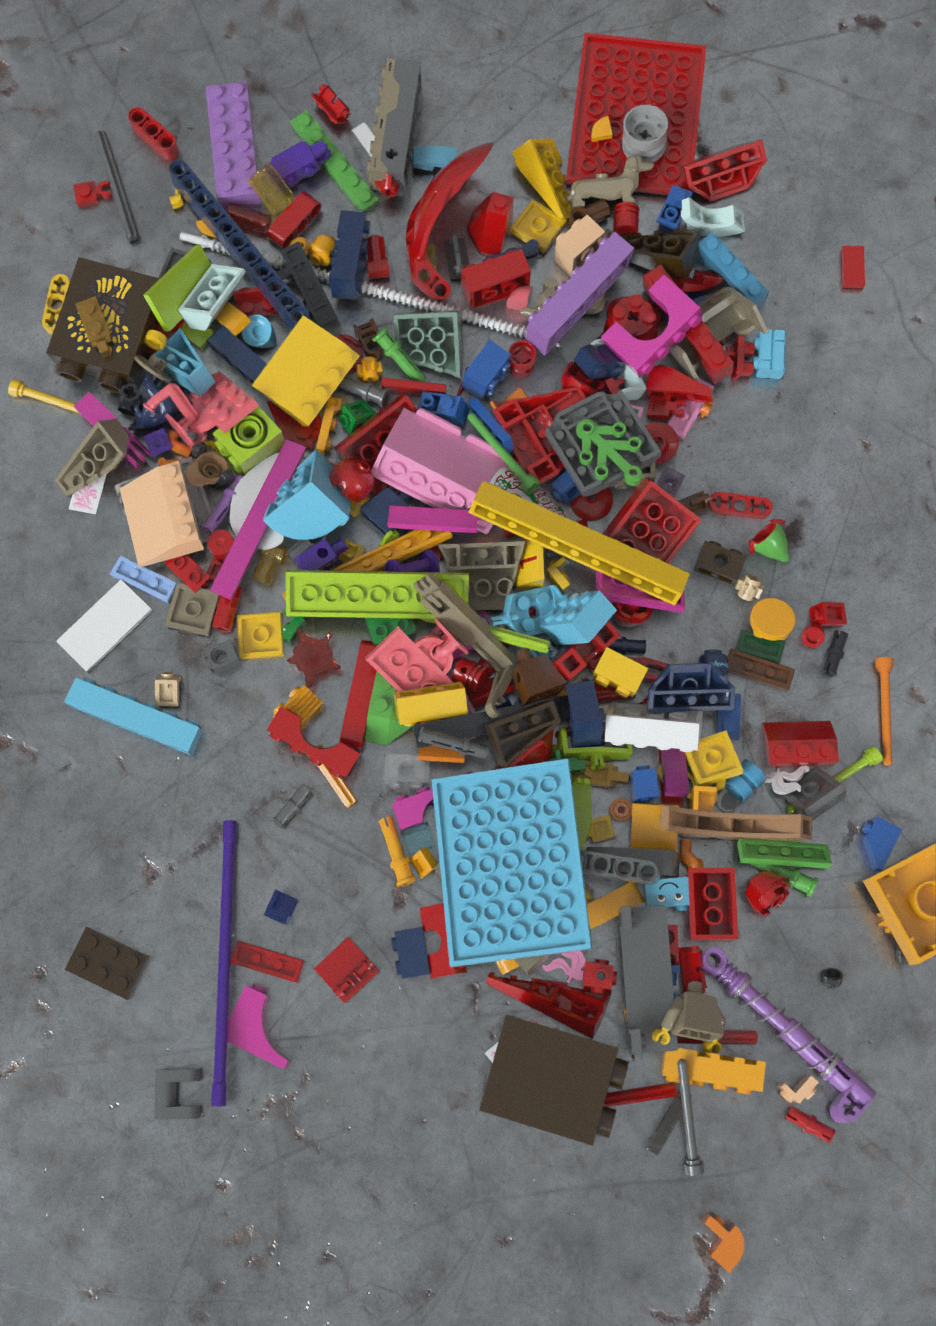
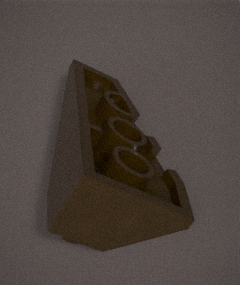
M679 228L673 229V233L662 234L661 230L654 231L652 235L643 236L640 232L619 234L620 237L634 247L630 260L634 264L649 270L662 265L670 277L687 279L695 266L700 231Z

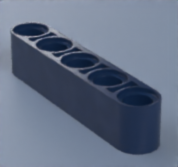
M221 326L206 340L208 345L251 384L254 383L267 365L266 362L224 326Z

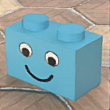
M688 877L660 879L654 885L642 884L645 907L664 905L666 908H674L675 912L689 911Z

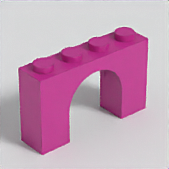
M665 275L648 290L651 299L669 315L668 326L659 337L647 341L638 340L630 335L617 321L601 336L604 344L639 378L644 374H648L653 369L654 364L659 359H663L675 343H679L684 339L686 332L691 327L694 328L700 323L703 316L701 308Z

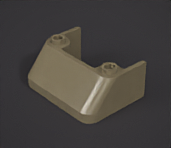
M732 287L719 290L698 305L703 314L701 317L703 322L718 342L733 332L738 335H748L755 328L765 335L769 333L756 304ZM667 326L661 330L660 335L666 330ZM684 337L681 342L675 343L670 348V353L681 369L697 381L699 378L695 370L699 368L700 363Z

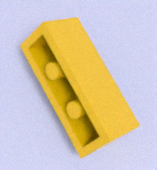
M462 682L394 692L396 715L400 725L413 726L417 722H433L441 718H453L468 714L466 692Z

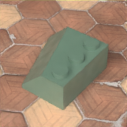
M462 310L410 312L393 315L395 340H399L402 350L416 365L461 378L464 357Z

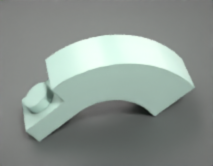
M691 198L682 200L681 216L686 222L687 229L700 231V236H707L713 232L717 237H724L745 232L744 212L736 206L731 205L719 209H709L700 206Z

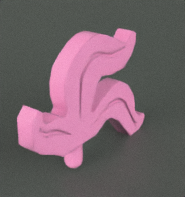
M581 951L561 953L572 960L571 968L562 958L553 960L547 966L542 965L543 970L546 972L557 968L563 969L565 974L569 975L567 983H571L573 978L576 980L583 979V971L581 969L586 960Z

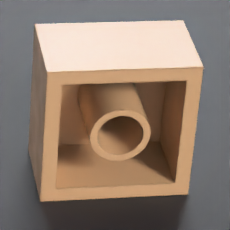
M588 215L583 219H577L569 231L566 233L562 232L557 237L554 262L571 278L570 275L577 266H583L588 254L591 251L596 252L600 248L599 244L604 239L605 231Z

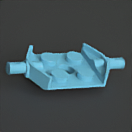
M556 585L509 594L505 599L503 613L499 616L490 617V621L498 620L491 622V625L503 624L511 631L530 636L545 633L539 626L544 622V616L557 607V601L563 594ZM531 606L536 610L534 618H531L528 614Z

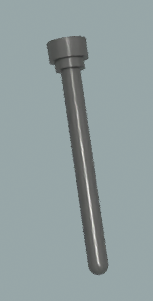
M679 1059L677 1067L688 1157H686L684 1162V1169L686 1175L698 1176L704 1173V1165L697 1155L687 1062L685 1059Z

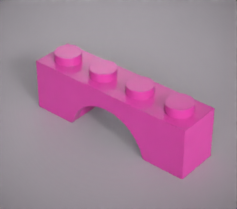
M424 787L417 790V794L411 797L405 794L395 798L396 802L392 803L401 832L423 825L424 814L427 808L434 802L433 789Z

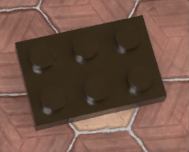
M86 927L64 970L129 1000L150 956Z

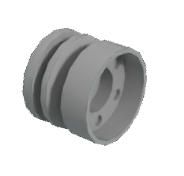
M640 105L632 108L626 114L623 121L622 149L627 158L631 155H639L643 161L652 163L663 156L666 149L668 120L665 113L658 107Z

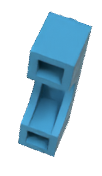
M713 232L699 242L696 260L707 271L713 270L720 274L730 287L755 303L758 309L765 304L769 291Z

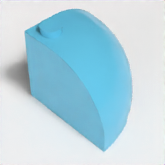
M317 449L296 468L297 471L291 481L286 479L277 491L278 496L275 502H271L265 512L263 521L283 536L299 540L315 539L330 533L338 526H343L349 520L350 500L340 494L342 489L338 485L336 487L332 485L329 473L334 467Z

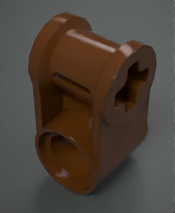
M372 318L368 323L360 326L354 325V333L365 356L375 357L377 362L381 361L384 357V350L376 341L372 340L378 333L374 319ZM373 347L378 348L375 351H370V349Z

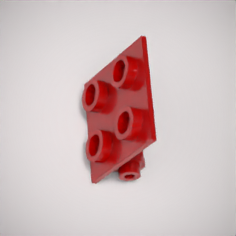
M349 937L314 968L336 996L344 1003L350 1000L379 972L376 966Z

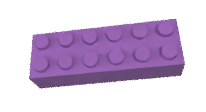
M247 81L205 86L217 200L225 210L262 206L251 97Z
M616 232L610 237L606 236L600 242V248L596 252L591 251L588 254L583 266H577L571 273V278L567 282L563 281L558 286L557 293L553 297L549 296L543 302V308L539 312H533L529 317L525 340L533 344L544 356L628 268L634 247Z

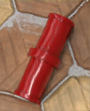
M791 1105L785 1117L786 1120L803 1128L805 1133H812L828 1144L836 1132L835 1129L818 1121L816 1116H810Z

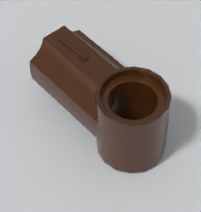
M599 200L584 208L579 206L573 208L570 212L568 229H571L577 219H583L586 215L596 223L610 218L611 213L606 201Z

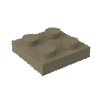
M177 583L165 622L166 627L210 636L220 595L202 588L194 593L187 585Z

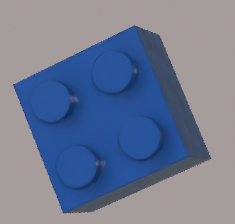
M489 340L464 372L462 388L482 403L486 397L490 399L497 389L495 387L499 381L503 382L509 374L511 354Z

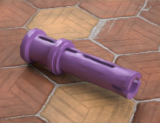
M236 475L234 477V482L231 486L223 491L221 501L201 525V529L207 534L213 533L230 511L233 494L236 495V492H234L235 487L243 476Z

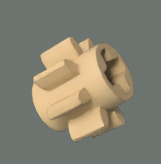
M748 573L745 578L743 576L739 577L735 589L739 590L737 594L740 598L753 601L754 597L760 598L764 585H761L762 580L760 577Z

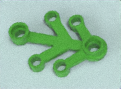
M585 419L578 423L576 433L582 439V451L579 455L580 463L582 465H590L592 463L591 441L598 447L597 467L595 468L596 479L605 480L608 477V468L606 467V458L608 456L624 472V480L628 485L636 486L642 481V470L637 466H631L615 451L629 450L634 453L638 452L641 449V440L638 437H631L628 441L604 440L600 436L614 435L617 438H621L626 433L625 424L617 422L613 426H598L595 421ZM589 427L591 430L585 431L584 428ZM621 428L623 431L617 432L615 429ZM635 442L638 446L632 447L630 444ZM588 455L590 459L584 460L582 457ZM603 470L605 474L599 475L597 472ZM637 472V475L631 476L629 473Z

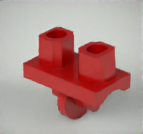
M738 335L737 341L733 342L732 346L725 347L726 353L733 361L731 380H738L740 376H751L754 372V363L744 361V356H753L755 344L744 341L745 336Z

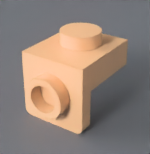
M806 1075L793 1090L783 1082H780L778 1087L782 1090L780 1092L781 1096L789 1103L794 1101L800 1104L804 1098L808 1100L817 1091L815 1086L819 1082L812 1075Z

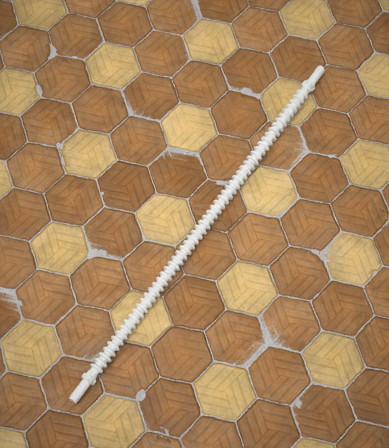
M183 231L180 233V240L201 245L202 248H211L212 251L217 250L218 253L223 251L224 255L228 253L216 238L211 240L205 235L197 236ZM260 251L271 266H274L275 269L279 267L280 270L283 269L284 258L281 260L280 256L275 258L273 254L271 256L268 253L264 255ZM312 266L318 279H321V282L326 280L327 284H329V273H327V270L321 271V268L315 269V266ZM364 281L362 294L367 292L368 295L373 294L374 297L379 295L380 299L385 297V300L391 299V302L396 300L398 304L400 302L403 305L407 303L409 307L414 305L415 309L417 307H420V310L425 308L426 312L429 310L432 312L461 310L460 307L458 309H455V306L449 307V304L444 306L443 302L437 304V301L432 302L431 299L426 301L425 297L420 299V296L414 297V294L409 296L407 292L402 294V291H399L398 293L396 289L391 291L390 287L385 289V286L380 288L378 284L373 286L372 282L367 284V281ZM466 309L462 311V322L467 320L468 324L470 322H473V325L478 323L479 327L484 325L486 329L491 327V330L495 328L497 332L502 330L503 334L508 332V335L513 333L515 337L520 335L521 339L526 337V326L520 327V324L515 326L513 322L508 324V321L502 322V319L497 321L496 317L490 319V316L484 317V314L479 316L478 312L473 314V311L467 312Z

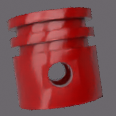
M621 202L615 206L613 232H616L618 235L638 233L640 208L637 204Z
M216 530L208 537L207 544L214 558L224 562L235 540L228 531Z
M462 657L455 666L452 680L454 682H462L464 687L474 690V692H479L487 680L489 669L468 658Z

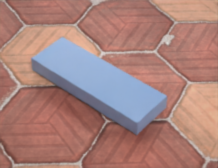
M120 555L110 573L111 576L170 604L173 598L176 584L178 583L145 566L139 567L138 563Z

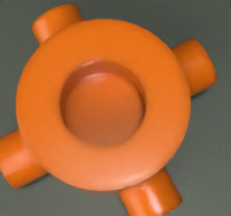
M704 403L699 412L701 418L709 415L713 408L712 403Z

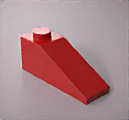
M660 364L654 366L648 373L646 385L648 399L650 396H671L673 401L684 399L690 402L713 403L712 389L672 367Z

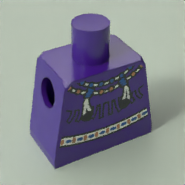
M341 538L332 545H329L324 539L295 557V560L302 570L330 571L342 564L338 556L348 550V547Z

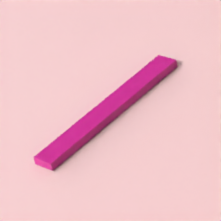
M285 440L210 589L211 592L232 600L268 528V525L263 521L265 512L269 504L275 502L278 496L277 491L286 479L292 480L297 470L296 468L306 452V447L290 440Z

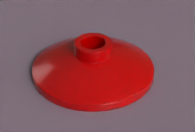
M652 422L644 425L655 443L660 445L661 456L655 461V464H662L671 460L679 447V439L675 430L662 422Z
M607 487L594 494L596 499L593 501L589 500L588 496L580 494L570 503L573 513L582 520L598 521L608 515L613 505L611 490Z

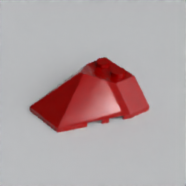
M580 387L553 391L552 393L542 395L536 394L521 399H511L493 410L496 421L512 438L514 447L512 453L520 467L527 474L535 476L540 485L555 477L564 467L546 438L545 430L547 427H550L555 416L560 411L586 399Z

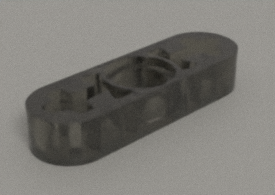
M680 1089L647 1144L646 1149L656 1156L662 1150L683 1113Z

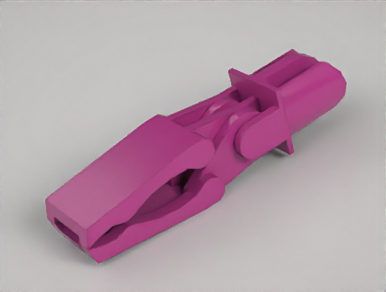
M90 392L73 406L93 427L97 421L117 419ZM124 426L123 429L129 435L127 453L124 457L138 469L140 465L128 453L132 452L142 463L147 460L135 448L136 445L148 457L152 455L135 435Z

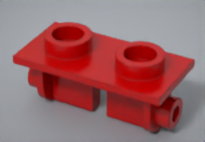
M322 84L319 87V94H311L317 106L327 113L333 123H350L347 120L351 114L349 107L340 98H337L334 102L337 94L329 85Z
M187 554L165 562L194 593L200 588H207L209 585L207 581L210 576Z
M699 945L679 948L684 993L688 991V983L695 981L702 983V991L706 993L704 971L700 972L699 967H704L702 950H700Z

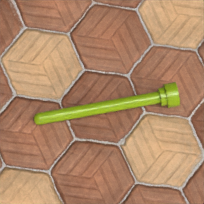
M872 745L865 750L861 759L834 775L833 778L841 783L865 766L877 765L883 761V757L879 750ZM792 804L786 807L787 813L792 814L796 812Z

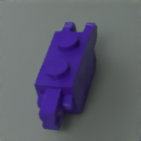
M301 141L272 157L270 162L272 168L260 176L267 190L283 185L285 189L295 186L298 181L313 176L316 171L320 170V164L327 159L329 160L331 150L327 148V144L323 141L311 146L307 142Z

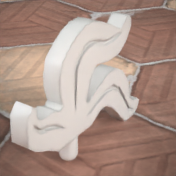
M803 765L795 772L787 773L781 772V768L778 767L776 772L765 775L766 780L762 785L765 786L766 783H772L773 791L781 795L795 790L801 792V786L796 782L802 779L804 773L809 772L810 769L808 766Z

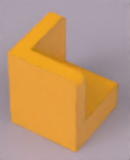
M693 786L690 789V809L714 812V794L717 793V787Z

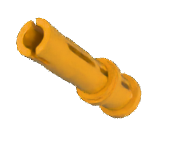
M393 816L386 817L388 827L384 818L380 819L379 823L392 858L390 867L395 871L398 880L396 885L397 887H403L416 882L417 879L412 875L409 866L410 858L404 855Z

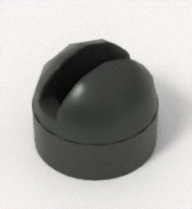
M835 968L826 969L823 974L825 986L828 988H838L842 983V972Z

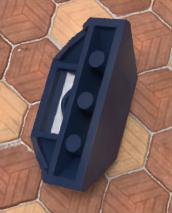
M712 663L667 664L648 689L647 712L734 710L735 687Z

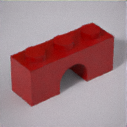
M608 620L589 643L572 644L555 658L552 663L566 681L570 680L587 666L586 663L601 651H604L606 647L608 648L621 635Z
M444 903L419 908L423 931H436L441 938L440 949L434 954L427 955L431 978L466 973V965L450 967Z

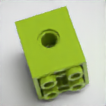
M259 406L226 433H223L219 428L213 432L216 439L214 444L218 448L217 451L226 460L230 461L231 467L238 475L243 474L244 476L264 459L279 453L285 442L282 431Z

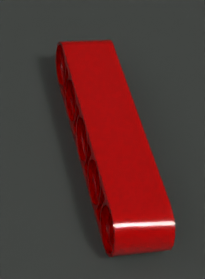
M362 640L360 643L340 735V741L359 750L363 749L365 742L368 710L377 672L366 661L365 657L378 645L367 640Z

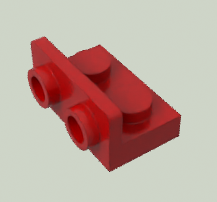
M245 287L233 292L237 309L247 317L253 315H262L267 319L281 317L263 296L258 287Z

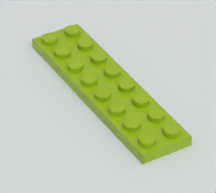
M286 570V616L435 619L436 617L420 602L422 595L414 588V583L422 577H426L427 574L433 573L441 582H446L468 604L469 573Z

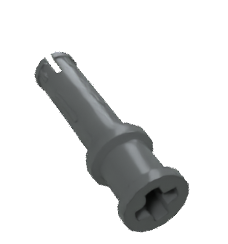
M346 376L338 385V388L357 394L366 402L373 401L378 403L383 408L387 406L391 397V390L388 388L381 389L376 387L374 383L369 382L365 384Z

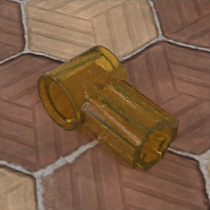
M280 544L268 550L261 549V559L252 579L262 585L271 586L279 566L283 565L286 560V551L289 548Z

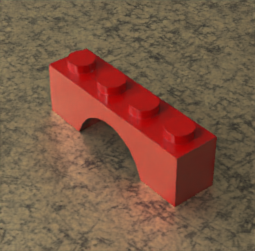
M282 705L267 728V731L270 732L269 736L279 743L282 740L289 743V748L300 755L302 752L310 756L308 760L318 766L326 765L330 768L328 772L338 778H341V776L347 777L361 752L343 741L328 748L312 745L303 735L301 728L302 717Z

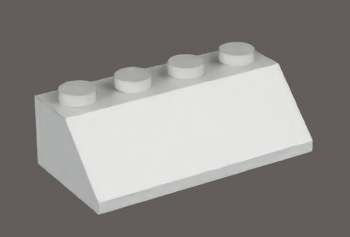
M613 701L606 714L605 742H611V744L617 746L626 743L634 744L638 748L657 746L660 750L678 748L683 752H693L698 750L700 743L703 711L648 713L647 704Z

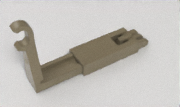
M433 573L427 574L426 577L424 576L414 583V588L422 595L420 602L466 647L471 645L497 671L485 705L487 714L495 719L501 716L500 711H497L495 708V703L497 706L506 703L503 694L513 678L514 669L520 661L489 632L490 626L446 582H441Z

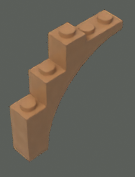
M661 806L659 817L660 830L678 833L679 836L688 838L715 837L724 840L746 838L774 841H812V817L802 814H735Z

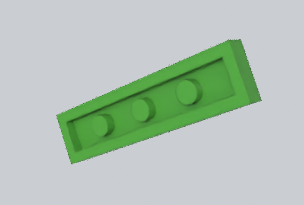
M740 838L737 842L741 863L829 869L832 865L828 844Z

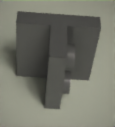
M816 766L796 782L801 786V792L795 790L782 796L793 805L797 814L810 816L813 821L841 802L840 794L845 790L841 783Z

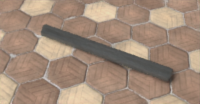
M104 130L97 131L95 139L127 240L136 241L139 234L107 134Z

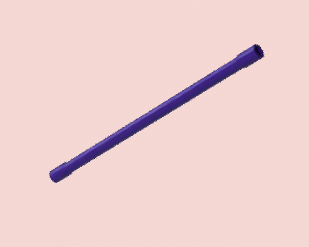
M234 820L223 821V866L215 1058L211 1107H226L234 858L237 837V821Z

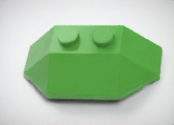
M378 671L376 672L368 710L365 742L387 746L412 728V726L399 724L394 699V692H397V690Z

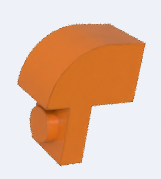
M706 1213L701 1221L719 1236L707 1253L730 1273L743 1256L745 1246L743 1235L733 1222L725 1229L724 1227L727 1223L716 1213L713 1217Z

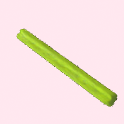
M421 619L436 624L434 619ZM489 625V632L500 642L544 654L549 652L550 641Z

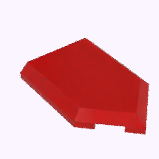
M272 401L266 402L277 427L283 433L284 439L312 450L322 425L319 413L309 426H302Z

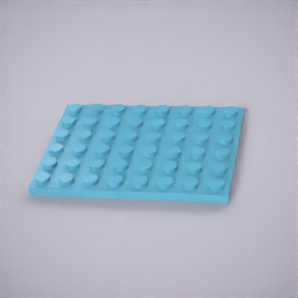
M562 759L432 779L450 967L593 949L569 760Z

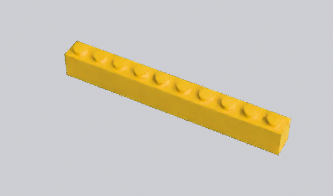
M482 481L469 510V513L674 606L683 594L690 574L485 481Z

